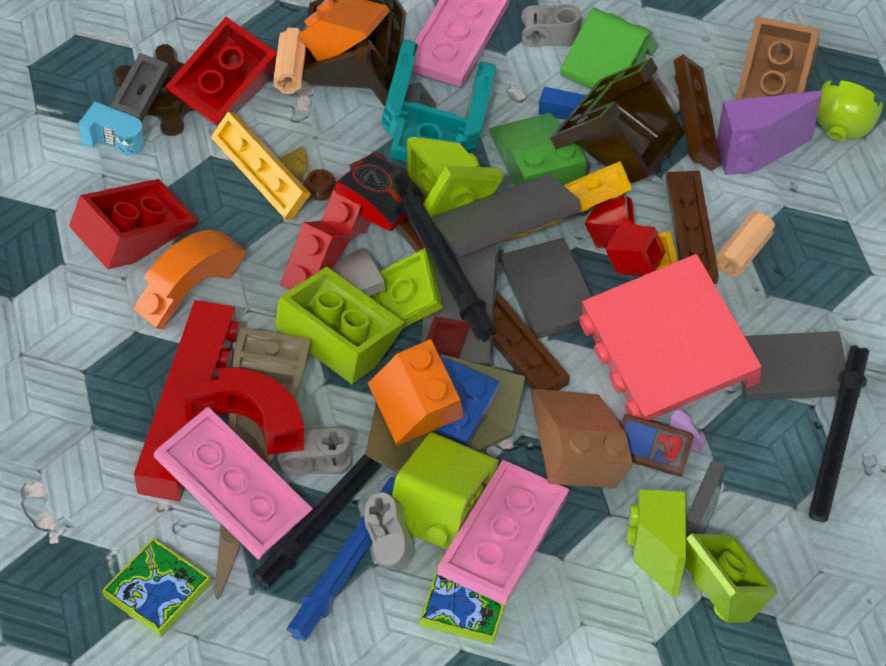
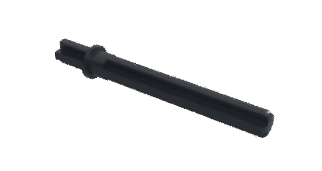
M408 193L406 197L401 199L400 205L460 308L459 315L461 319L468 322L478 340L481 339L482 342L489 341L490 336L496 335L497 330L485 311V302L478 299L419 196L414 195V193Z
M857 345L851 346L845 371L840 372L838 375V381L840 382L839 395L809 511V518L821 523L827 522L830 515L857 401L860 397L861 389L867 384V378L864 376L870 351L867 348L860 349Z
M365 453L279 546L274 545L270 549V557L252 575L253 581L259 583L260 588L263 590H267L287 569L293 570L296 566V560L379 470L382 464L366 456Z

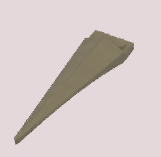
M241 327L233 356V368L256 371L274 379L284 386L296 401L304 380L311 339ZM229 413L228 426L271 467L275 454L267 455L264 436L259 426L245 416ZM222 524L220 525L215 585L217 600L223 593L241 545Z

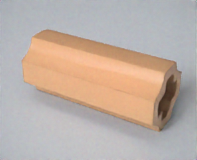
M287 28L286 31L281 32L279 35L274 87L284 94H293L302 87L306 45L298 36L301 32L299 28Z
M760 211L751 212L716 254L717 268L721 272L728 274L730 277L741 275L774 234L773 228L776 225L770 216H766Z

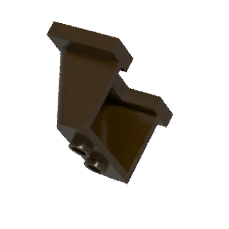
M325 0L310 2L308 17L317 11L316 8ZM367 0L386 5L390 12L367 38L340 55L317 61L306 46L303 76L310 85L370 88L385 107L403 42L406 11L398 0Z
M649 58L600 79L550 137L555 148L558 149L574 142L606 167L621 161L630 183L648 178L660 168L658 164L671 153V147L684 130L652 76L658 69L653 59Z

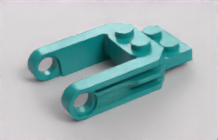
M403 38L380 123L393 140L389 157L407 162V139L412 136L460 143L468 153L474 151L482 130L496 65L480 61L466 118L415 102L408 103L404 99L418 43Z

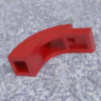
M217 368L218 380L183 384L186 418L196 417L207 407L215 414H239L251 419L259 426L264 436L267 455L304 450V424L299 406L290 392L274 379L248 369Z

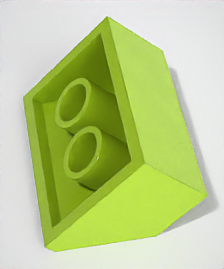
M325 267L279 297L275 328L285 335L311 339L309 353L346 381L353 384L376 368L403 329L405 322L333 270Z

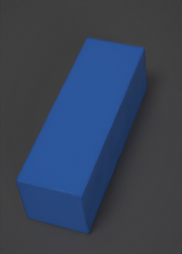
M544 87L539 100L538 115L551 113L555 118L565 120L586 95Z

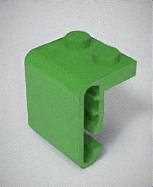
M593 7L562 64L560 75L592 89L600 79L640 63L644 53L653 56L659 45L653 37V32L648 28L634 25L614 13H607Z

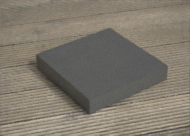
M714 460L710 462L686 517V538L691 533L705 534L718 504L725 464Z

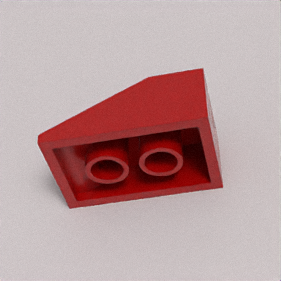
M226 16L170 80L165 89L215 126H218L227 112L233 113L254 96L274 74L277 52Z
M160 179L80 195L69 227L107 269H112L139 261L196 226L198 220Z

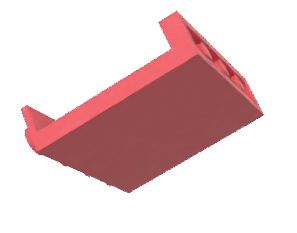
M697 254L582 301V316L579 317L582 330L586 336L592 335L596 343L594 350L598 360L602 365L607 363L612 372L609 374L613 388L617 393L622 392L627 400L625 408L628 415L649 421L740 381H743L746 388L760 383L762 366Z

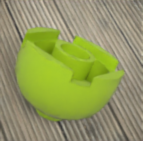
M832 80L825 82L820 89L822 97L817 121L831 139L840 142L859 139L874 129L882 113L883 104L880 101L877 105L873 101L875 94L872 91L848 81L841 80L839 86H830Z

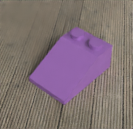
M821 91L723 101L717 145L724 174H745L758 171L812 140L822 97Z

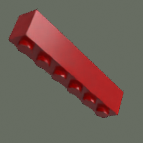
M194 300L134 472L138 494L181 501L185 487L153 456L156 449L195 418H186L183 384L218 380L217 368H230L232 362L231 347L233 342L237 343L240 328L242 327L241 322L237 321L235 307Z

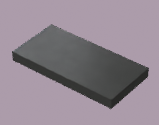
M548 173L431 218L448 248L460 258L582 210L580 200Z
M496 243L460 258L451 251L478 299L485 302V311L494 325L499 244ZM434 265L443 308L423 318L421 343L431 339L437 353L441 356L447 355L492 367L493 336H490L489 341L486 342L476 338L468 322L461 319L459 315L460 308Z

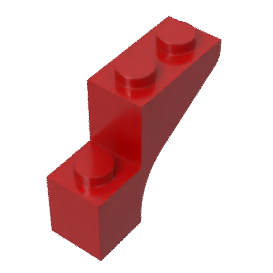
M334 189L322 220L303 222L280 286L291 290L325 267L332 270L349 242L356 236L367 233L371 222L361 218L363 206L334 193Z
M626 192L617 198L608 199L596 204L585 221V226L595 247L606 248L607 255L617 274L644 276L654 272L666 253L655 227L636 224L634 203L630 197L626 196Z

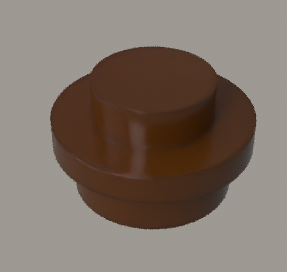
M316 169L307 175L303 186L311 193L309 198L321 201L331 197L336 186V180L327 170Z

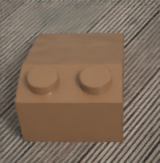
M757 16L735 100L806 92L820 43V29Z
M533 389L531 397L548 484L616 488L632 467L633 462L626 433L600 395Z

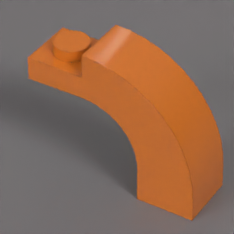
M203 230L183 238L169 248L148 270L144 279L149 284L133 309L155 328L164 329L183 298L194 286L207 278L215 276L230 279L246 255L247 250L225 232L217 230Z

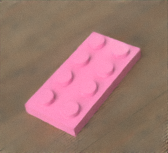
M439 0L415 40L418 43L412 72L462 88L507 10L510 0Z
M209 407L205 408L156 449L153 457L258 560L298 526L313 509Z
M502 460L440 561L437 574L506 606L567 500L569 489L559 484H548V479Z

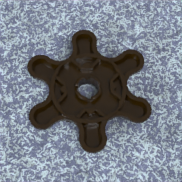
M168 44L159 45L153 55V58L168 63L171 69L161 89L170 82L185 64L177 61L175 50ZM122 65L116 69L113 78L117 86L121 87L131 66ZM160 89L146 116H155L160 120V129L164 135H179L184 130V116L194 110L170 92Z

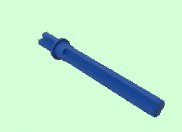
M389 478L379 493H386L392 496L396 478ZM364 515L310 595H304L301 599V608L286 628L287 631L292 633L294 639L306 641L320 619L328 616V607L371 545L372 539L365 526Z

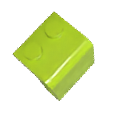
M430 432L399 471L392 497L398 500L403 507L404 521L410 535L448 550L464 524L466 516L483 493L484 486L481 485L482 482L485 484L489 483L497 470L499 460Z

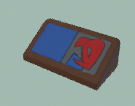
M625 414L620 426L626 433L632 462L682 477L692 448L694 435L687 431Z

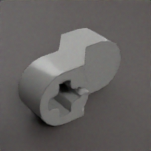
M376 493L367 500L364 508L365 526L372 539L373 553L375 559L383 566L391 570H401L410 563L413 554L412 538L404 521L403 507L391 495Z

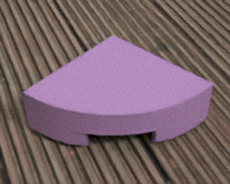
M676 409L671 416L669 427L692 433L694 437L691 449L700 453L706 443L702 430L698 432L690 423L692 418L688 414Z

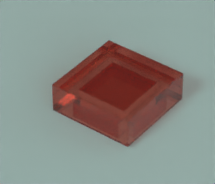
M434 316L426 341L432 340L439 355H447L459 359L470 327L468 322Z

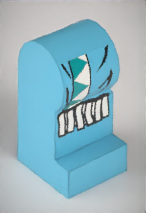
M98 102L92 104L78 123L82 143L94 147L99 141L117 147L119 152L123 154L134 155L139 153L145 146L142 123L138 118Z

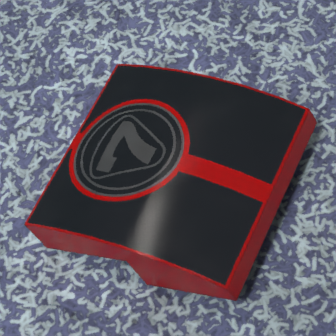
M373 153L369 154L336 181L334 192L363 206L361 218L388 231H392L407 217L400 205L402 198L406 197L408 193H414V195L419 196L423 203L426 197L419 187L402 171Z

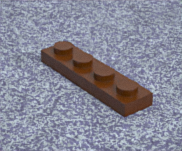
M682 54L673 62L676 73L674 78L678 85L679 103L684 119L683 128L688 141L687 152L692 161L697 164L700 163L712 171L721 165L704 70Z
M700 170L667 172L666 187L679 261L697 254L713 283L717 284L719 274Z

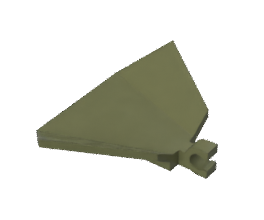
M442 355L500 382V389L468 447L480 452L511 437L526 376ZM376 403L366 456L398 474L429 433L396 446Z

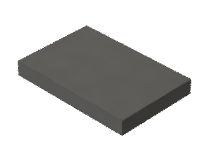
M564 237L500 254L499 262L530 330L538 339L581 327L579 317L582 316V301L592 296Z
M839 331L745 336L762 369L760 383L746 388L743 381H741L744 401L839 395L840 382L838 381V375L840 372L845 371L846 367Z

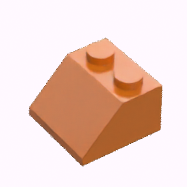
M325 0L316 8L317 11L304 21L307 26L298 36L316 60L321 61L340 55L367 38L390 10L386 5L367 0Z
M431 339L397 353L368 382V386L396 446H400L464 417L461 400Z

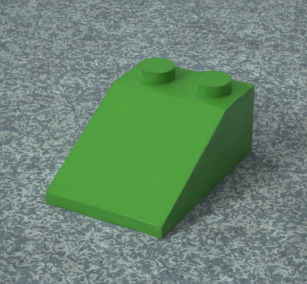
M551 113L489 128L492 140L514 186L548 173L562 185L586 175L587 161L576 143L573 142L556 149L550 140V137L561 125Z

